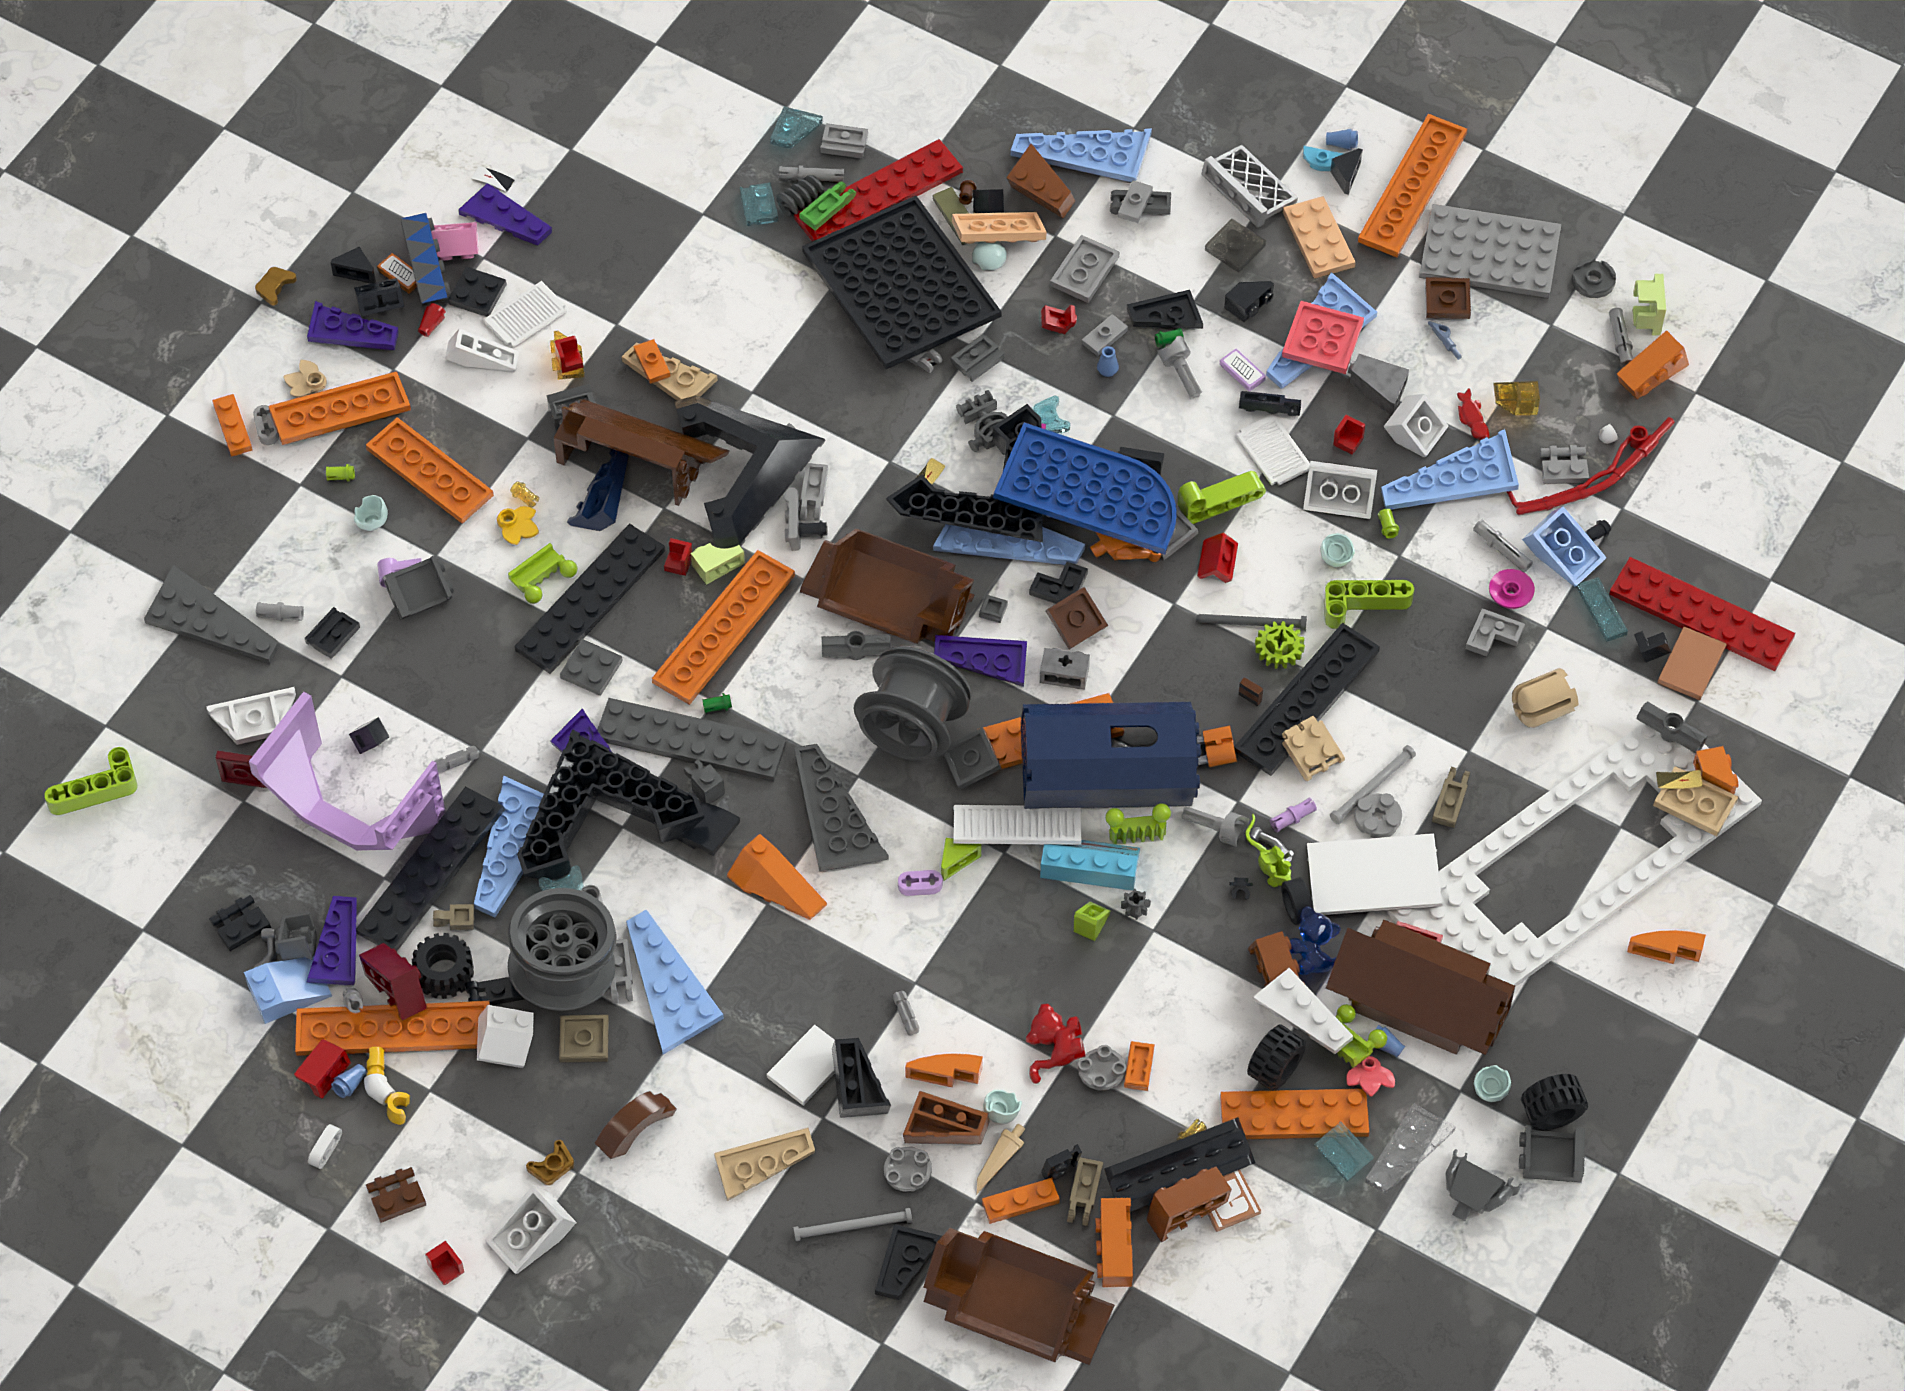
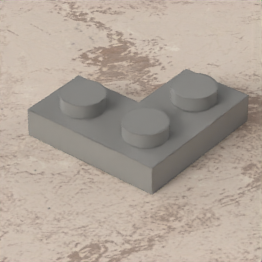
M1482 608L1465 649L1487 656L1494 639L1517 646L1525 624Z

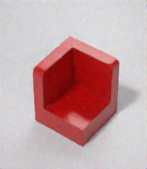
M575 335L554 341L556 357L562 373L584 368Z
M1345 415L1335 429L1333 445L1353 455L1364 439L1365 424Z
M670 538L669 554L664 565V571L686 576L692 562V543Z
M446 1240L425 1254L428 1266L443 1285L448 1284L464 1273L462 1261Z

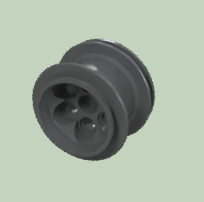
M907 646L888 648L882 652L872 667V675L878 690L860 695L854 703V714L862 732L877 747L903 759L921 761L945 754L950 748L951 737L944 723L945 721L959 719L967 713L972 696L968 681L953 665L933 653Z
M571 888L548 889L527 898L515 911L508 930V945L510 949L508 975L516 991L524 999L536 1006L559 1011L578 1009L599 999L608 990L615 975V958L613 953L616 947L617 934L609 910L594 896Z

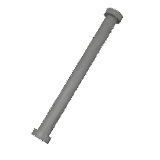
M1406 745L1400 755L1337 811L1334 810L1330 813L1332 821L1340 824L1343 821V817L1358 805V801L1361 798L1368 796L1403 763L1416 756L1414 749Z
M905 1208V1211L854 1220L805 1228L796 1226L793 1227L795 1242L805 1237L902 1221L912 1223L910 1208Z

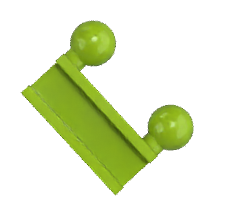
M549 543L510 571L508 578L524 593L527 602L535 604L543 596L542 590L536 586V583L541 584L544 577L548 579L550 573H556L558 567H560L559 570L562 576L571 578L576 575L578 567L574 561L565 560V557L562 554L559 555L553 549V545Z
M1160 803L1153 808L1152 816L1124 818V814L1120 809L1112 808L1108 810L1105 816L1106 822L1110 825L1109 838L1113 844H1117L1118 840L1126 844L1127 839L1135 843L1136 838H1140L1141 842H1145L1146 837L1154 841L1155 836L1163 840L1164 835H1166V821L1171 816V810L1166 804Z
M1344 1004L1337 1009L1335 1017L1353 1035V1040L1339 1050L1337 1054L1340 1058L1343 1057L1346 1063L1350 1062L1354 1068L1372 1054L1373 1048L1379 1049L1384 1047L1387 1043V1035L1383 1030L1375 1029L1370 1032L1368 1041H1365L1344 1024L1352 1022L1356 1015L1355 1009L1351 1005Z

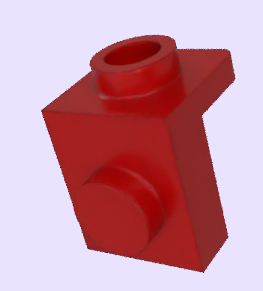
M1045 305L1041 310L1042 328L1066 334L1071 327L1075 326L1077 321L1075 306L1069 305L1064 311Z

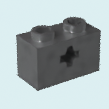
M1044 648L1040 668V683L1085 690L1090 655L1079 651L1069 652L1059 648Z

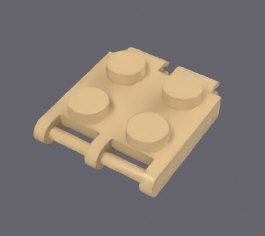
M1314 716L1282 733L1285 740L1282 744L1305 781L1311 780L1312 776L1320 771H1327L1329 766L1345 761L1344 755L1322 720L1318 722ZM1335 756V758L1332 759L1331 761H1329V762H1327V763L1325 762L1326 760H1328V759H1330L1331 757ZM1317 765L1319 766L1318 768L1314 769V770L1311 771V772L1308 771V770H1310L1311 768H1313V767H1315V766H1317Z

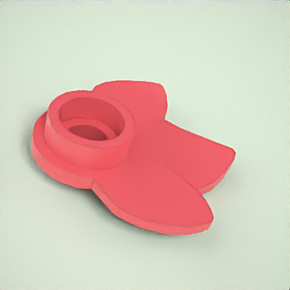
M1368 1056L1356 1067L1350 1069L1346 1076L1348 1086L1360 1084L1362 1089L1371 1097L1379 1090L1381 1085L1388 1088H1394L1395 1086L1393 1073L1389 1069L1382 1067L1379 1060L1372 1056Z

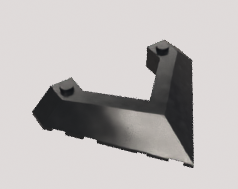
M696 395L674 401L684 435L693 438L703 435H709L713 438L718 437L726 441V444L739 450L744 449L753 454L726 497L704 503L716 547L721 549L733 548L738 545L741 547L745 542V538L752 530L756 529L764 519L765 513L771 506L773 507L795 480L798 472L804 469L812 459L813 453L826 440Z
M1028 404L992 427V442L1005 455L1003 470L1023 423L1042 427L1041 417ZM921 474L886 498L888 503L902 516L1043 543L1042 514L993 498L994 494H991V496H979L977 493L959 491V494L947 493L945 490L936 489Z
M572 729L568 744L563 749L556 765L557 769L552 774L538 806L539 810L535 819L530 824L525 842L520 847L517 856L525 877L552 880L571 874L572 869L566 851L596 800L655 824L662 843L685 836L705 817L696 795L679 789L674 783L651 774L648 769L618 753L614 754L609 751V748L594 740L590 741L584 738L579 732Z

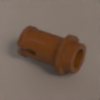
M965 180L960 184L959 201L964 205L972 202L973 190H977V186L972 180Z

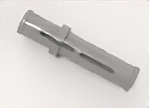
M799 165V168L779 166V173H788L779 174V180L799 181L804 180L807 175H814L819 181L844 182V176H835L844 175V169L803 168L802 165Z
M1613 308L1609 311V316L1616 341L1615 350L1619 354L1620 365L1624 368L1633 360L1631 351L1633 346L1628 338L1623 310L1621 308Z
M1483 519L1476 523L1473 531L1485 539L1489 547L1497 549L1524 573L1532 566L1533 561L1502 537L1500 531H1495Z

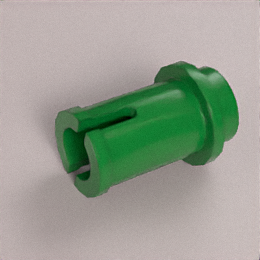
M1179 328L1168 332L1158 331V334L1154 336L1156 346L1165 348L1166 345L1172 344L1177 336L1184 338L1182 329Z
M722 693L723 696L702 699L705 714L723 709L728 711V708H732L730 694L725 695V693Z

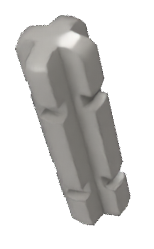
M470 746L466 748V751H457L445 756V759L439 758L434 762L437 764L438 773L446 771L448 767L451 769L465 764L469 759L470 761L478 759L479 752L476 746Z
M905 991L896 992L893 994V1000L898 1007L897 1010L905 1025L908 1035L917 1034L919 1032V1025L917 1020H915L916 1017L907 1000V995Z

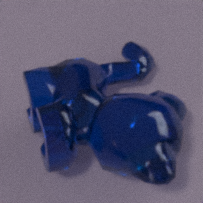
M1306 906L1302 909L1300 916L1301 924L1299 930L1302 940L1298 938L1289 939L1292 947L1289 951L1291 954L1299 953L1302 958L1297 960L1301 975L1327 973L1333 968L1337 957L1332 959L1321 950L1320 946L1325 945L1331 938L1336 937L1340 933L1341 927L1331 922L1326 916L1316 913L1314 909Z

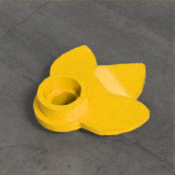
M520 506L515 510L510 508L503 509L497 516V524L502 529L503 538L510 544L518 545L521 537L532 538L536 536L539 530L537 525L531 520L536 510L527 506Z

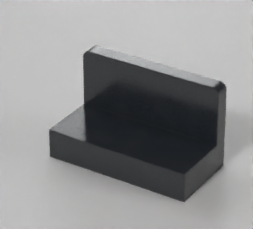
M1120 447L1119 454L1148 465L1161 476L1164 453Z

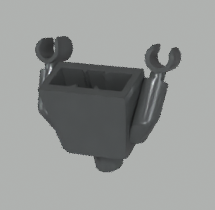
M1455 1149L1453 1151L1452 1160L1445 1172L1446 1189L1450 1193L1449 1196L1458 1201L1452 1213L1453 1216L1466 1221L1471 1209L1480 1214L1484 1211L1490 1212L1503 1205L1511 1196L1518 1194L1522 1184L1520 1183L1518 1187L1512 1186L1513 1177H1510L1506 1183L1503 1179L1467 1161V1153L1463 1157H1458V1150Z

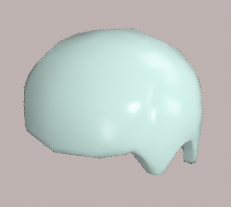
M999 241L995 243L978 242L972 252V262L974 264L977 263L982 270H996L1002 267L1006 261V249Z
M371 495L362 499V505L355 507L354 521L357 526L367 531H374L386 522L388 510L383 499L379 496Z
M1335 533L1328 535L1323 540L1320 552L1322 559L1328 565L1342 567L1352 560L1355 549L1353 548L1352 541L1346 535Z
M1497 1065L1482 1068L1474 1079L1476 1094L1488 1102L1501 1101L1508 1095L1511 1088V1079L1508 1071L1501 1069Z
M993 1090L986 1095L983 1110L989 1114V1119L993 1122L1007 1124L1017 1117L1022 1101H1017L1014 1092L1007 1093L1004 1090Z

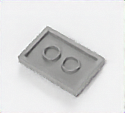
M1081 235L1050 280V286L1089 303L1118 260L1120 252Z

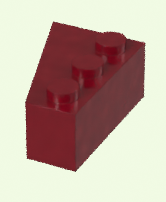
M382 943L359 954L365 976L379 993L384 991L389 997L387 1003L391 1007L396 1005L399 1012L398 1016L402 1021L427 1009L419 982L421 974L415 965L412 966L405 957H401L394 948L391 949L385 943Z

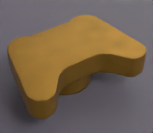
M271 267L255 285L256 293L270 305L274 306L278 303L277 295L281 292V287L285 284L295 283L297 281L296 274L278 267Z
M556 1140L553 1153L547 1155L542 1162L529 1161L526 1164V1168L531 1175L545 1185H552L556 1180L573 1169L574 1159L563 1141Z

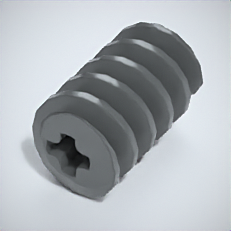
M807 175L804 180H799L797 184H793L790 188L785 189L784 193H779L777 195V202L786 216H790V212L793 214L799 213L797 207L800 210H804V203L809 206L812 203L811 199L815 201L818 195L821 196L825 190L821 182L814 175Z

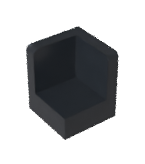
M1003 189L973 190V214L1004 213Z
M1643 631L1634 634L1646 663L1672 653L1664 632L1646 638Z
M379 717L359 726L349 734L359 754L380 745L389 738V734Z

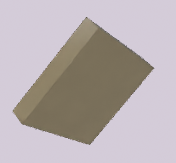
M560 1016L559 1061L608 1062L609 1016Z

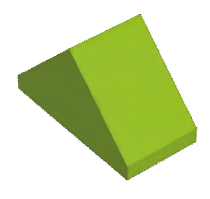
M946 838L941 864L943 881L982 856V845L954 843V838Z
M1088 902L1075 912L1073 932L1095 941L1111 911L1095 903Z

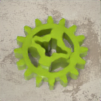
M1275 621L1272 627L1267 624L1264 625V631L1259 630L1258 637L1255 639V652L1259 654V660L1266 659L1267 666L1274 663L1275 669L1278 668L1279 664H1282L1284 669L1287 668V663L1294 666L1296 659L1301 660L1305 649V638L1300 636V629L1294 631V625L1291 624L1289 627H1286L1284 621H1282L1281 626H1278Z

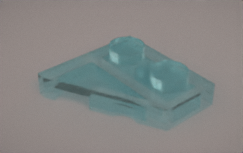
M784 106L771 135L770 144L789 149L793 148L823 123V116Z

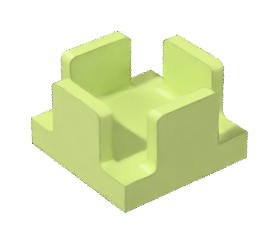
M1654 274L1653 280L1635 281L1633 296L1638 297L1639 303H1649V306H1633V325L1636 326V329H1651L1652 335H1661L1666 314L1664 275Z

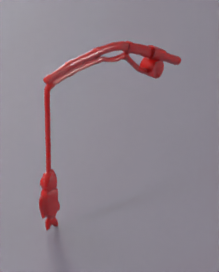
M1470 388L1465 393L1458 392L1457 397L1463 402L1462 407L1458 406L1461 423L1471 428V434L1475 439L1489 438V429L1484 423V418L1480 411L1481 402L1471 399L1472 393ZM1668 417L1652 435H1648L1645 427L1634 426L1630 430V435L1620 445L1612 464L1606 470L1598 472L1589 478L1584 484L1551 496L1526 502H1517L1512 491H1507L1511 503L1514 507L1518 508L1516 513L1524 515L1531 512L1551 510L1557 506L1580 499L1583 500L1609 488L1619 479L1621 480L1643 457L1649 455L1659 444L1661 437L1673 426L1674 420ZM1630 444L1636 450L1623 464L1616 468L1623 450ZM1613 473L1601 483L1585 489L1598 478Z

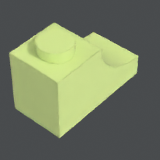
M709 543L698 547L691 553L692 566L706 585L745 564L744 551L740 545L721 549Z

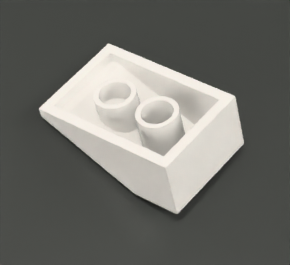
M532 1186L485 1241L515 1274H518L559 1243L577 1222L547 1190Z

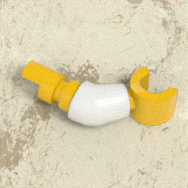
M381 1047L369 1048V1059L367 1060V1076L364 1078L365 1090L368 1096L382 1105H387V1117L392 1123L404 1124L406 1121L404 1111L395 1107L399 1105L408 1106L410 1104V1095L404 1092H395L389 1085L384 1073V1049Z

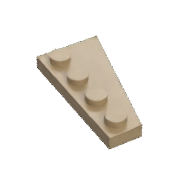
M635 343L622 356V362L647 379L634 352V346L639 344ZM663 356L671 377L654 382L653 384L675 400H680L694 395L701 397L717 382V375L712 373L708 375L693 365L689 367L682 364L678 359L673 357L669 359Z
M804 1128L714 1153L727 1201L814 1154L815 1148L809 1128Z

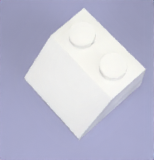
M1418 394L1406 396L1384 425V428L1397 444L1422 457H1426L1448 428V424L1426 395Z
M487 1005L478 1017L477 1060L523 1068L533 1036V1013Z

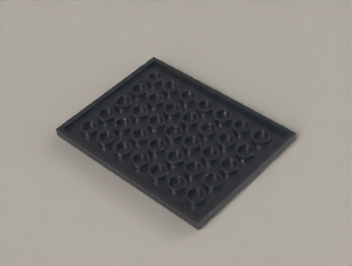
M917 195L802 246V252L885 369L891 368L1002 317L1000 308Z

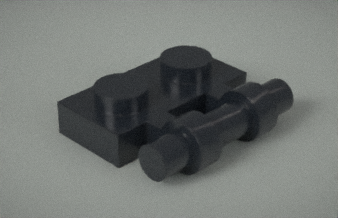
M251 895L244 899L239 898L235 900V904L226 909H219L214 916L209 918L213 926L221 922L224 925L217 929V932L229 951L260 935L263 929L271 928L269 921L259 907L251 911L248 909L250 905L255 903ZM241 912L242 916L233 921L229 919V917Z

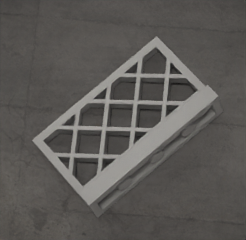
M1243 145L1215 159L1210 156L1204 161L1201 175L1257 228L1264 225L1265 219L1282 211L1283 207L1293 205L1298 201V197ZM1241 154L1246 158V161L1234 159V156ZM1220 164H1230V169L1223 168ZM1233 166L1245 167V172L1233 170ZM1248 168L1257 169L1260 174L1250 173ZM1233 176L1245 178L1244 182H1238ZM1248 179L1260 180L1259 185L1250 184L1247 181ZM1263 181L1271 182L1274 187L1262 186ZM1248 190L1259 191L1258 196L1252 195ZM1262 192L1272 193L1274 197H1262ZM1277 194H1278V195H1284V196H1286L1288 199H1287V200L1277 199ZM1261 203L1272 204L1273 207L1268 210Z

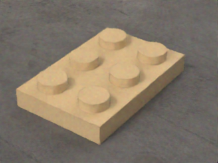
M1676 766L1672 770V772H1686ZM1702 779V786L1662 788L1653 806L1714 836H1718L1736 805L1738 796Z

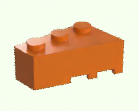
M1666 330L1617 373L1619 383L1636 399L1645 396L1652 389L1689 365L1685 348Z
M1101 1198L1100 1218H1095V1232L1100 1233V1241H1096V1256L1101 1255V1263H1097V1278H1102V1287H1132L1131 1198Z

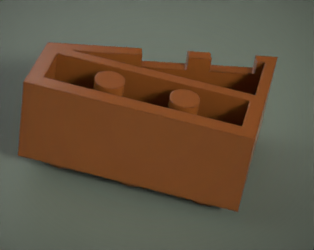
M1030 144L1007 176V180L1013 189L1064 218L1075 203V199L1063 181L1036 148Z
M1283 931L1256 939L1248 948L1250 955L1255 953L1259 965H1256L1258 973L1263 974L1266 982L1265 987L1288 968L1297 976L1300 972L1296 959H1292L1289 951L1292 949L1290 940L1287 936L1284 937Z
M919 1091L903 1133L904 1143L982 1144L990 1123L989 1114Z
M1217 1167L1209 1170L1203 1169L1194 1177L1189 1179L1183 1178L1174 1186L1169 1188L1163 1187L1157 1190L1153 1196L1146 1220L1160 1241L1163 1242L1168 1239L1167 1234L1177 1227H1180L1181 1230L1188 1227L1186 1222L1197 1215L1202 1218L1227 1203L1232 1189Z

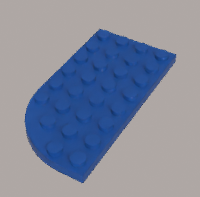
M1023 423L993 495L995 499L1164 555L1175 530L1177 514L1173 494L1164 479L1148 465L1131 457L1027 423Z

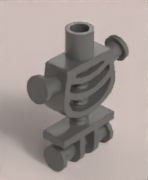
M986 390L985 394L981 396L975 395V401L973 402L969 398L965 401L966 403L956 405L958 414L961 417L964 416L965 424L979 418L974 429V437L976 439L968 441L970 448L974 452L979 451L980 446H983L985 449L996 446L992 442V427L1008 417L1003 412H992L997 410L996 399L993 400L989 390Z

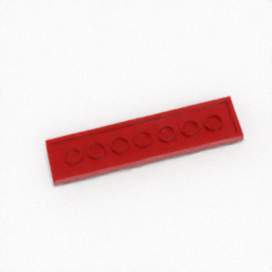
M938 139L847 186L839 196H842L849 189H853L856 191L854 199L850 203L845 204L842 209L816 231L800 219L799 214L803 210L799 211L798 214H794V219L813 242L913 196H919L963 173V167L943 142Z
M1629 557L1609 595L1682 629L1686 627L1726 643L1725 649L1773 671H1776L1796 634L1632 557Z

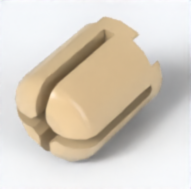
M1557 668L1523 682L1512 691V703L1515 714L1527 727L1535 728L1576 711L1574 707L1579 705L1576 689H1570L1565 679L1568 674L1563 669Z

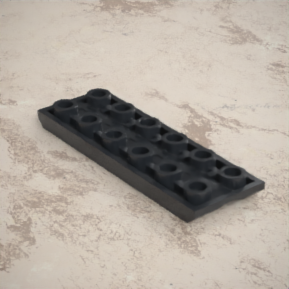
M1237 1117L1104 1168V1172L1114 1198H1131V1212L1151 1204L1157 1190L1163 1187L1169 1188L1174 1186L1183 1178L1189 1179L1194 1177L1203 1169L1209 1170L1217 1167L1224 1176L1256 1162L1240 1120Z

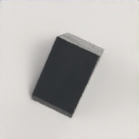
M1358 148L1332 158L1330 172L1344 194L1349 195L1361 165L1363 149Z
M360 246L333 258L330 262L333 276L370 284L376 282L374 268Z

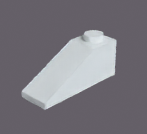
M458 329L448 341L445 359L465 367L514 372L517 366L519 351Z

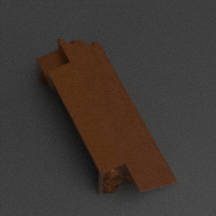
M584 399L580 400V403L570 404L569 408L562 407L563 421L554 436L556 463L564 466L574 448L587 452L590 444L595 442L671 469L674 501L677 506L680 505L682 499L687 498L690 484L692 481H696L701 464L704 465L705 462L711 464L726 457L730 450Z
M857 528L849 534L847 533L845 537L839 539L836 543L827 540L823 542L800 588V593L819 599L818 608L916 644L924 638L935 642L936 635L954 636L955 629H959L966 615L967 603L972 602L975 596L971 593L974 579L955 573V564Z
M1383 919L1381 926L1375 927L1371 937L1347 928L1325 989L1349 998L1348 1000L1352 1001L1351 1006L1355 1009V1013L1457 1055L1461 1045L1486 1055L1489 1047H1493L1510 1011L1515 985L1489 975L1491 963Z
M949 1228L936 1243L923 1288L927 1289L923 1302L946 1310L945 1321L1052 1362H1056L1062 1355L1090 1365L1115 1307L1112 1303L1091 1296L1095 1286V1282L1092 1281L1094 1272L983 1231L976 1238Z

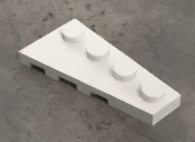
M1290 968L1253 996L1254 1002L1259 1005L1262 1004L1271 1013L1285 1019L1291 1026L1308 1034L1309 1038L1334 1054L1353 1040V1035Z

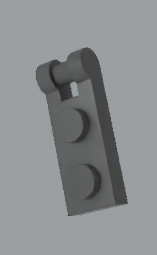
M1128 190L1111 191L1110 199L1112 203L1110 204V212L1112 214L1118 215V211L1123 203L1121 201L1124 200ZM1153 191L1143 213L1170 215L1171 192Z

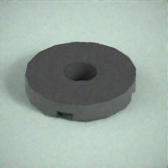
M1596 259L1584 260L1576 265L1572 274V284L1575 290L1589 298L1607 296L1612 292L1616 283V273L1613 267L1602 260L1601 262L1596 261ZM1589 276H1597L1599 280L1593 281L1589 279Z

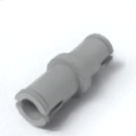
M258 602L256 605V616L276 618L278 621L283 619L302 621L304 607L284 605L282 602L277 604Z
M353 987L346 988L347 992H343L344 1005L352 1013L360 1012L359 1008L363 1009L362 995Z

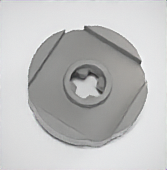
M1371 794L1358 801L1355 810V823L1362 833L1365 831L1372 838L1390 837L1396 832L1402 821V810L1391 794ZM1376 812L1383 814L1381 820H1378L1377 817H1373L1372 815H1374Z

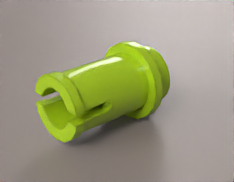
M346 464V466L326 467L327 481L347 480V482H350L351 479H355L354 466Z
M1381 510L1378 513V517L1382 525V535L1388 539L1396 537L1399 526L1395 524L1392 510Z

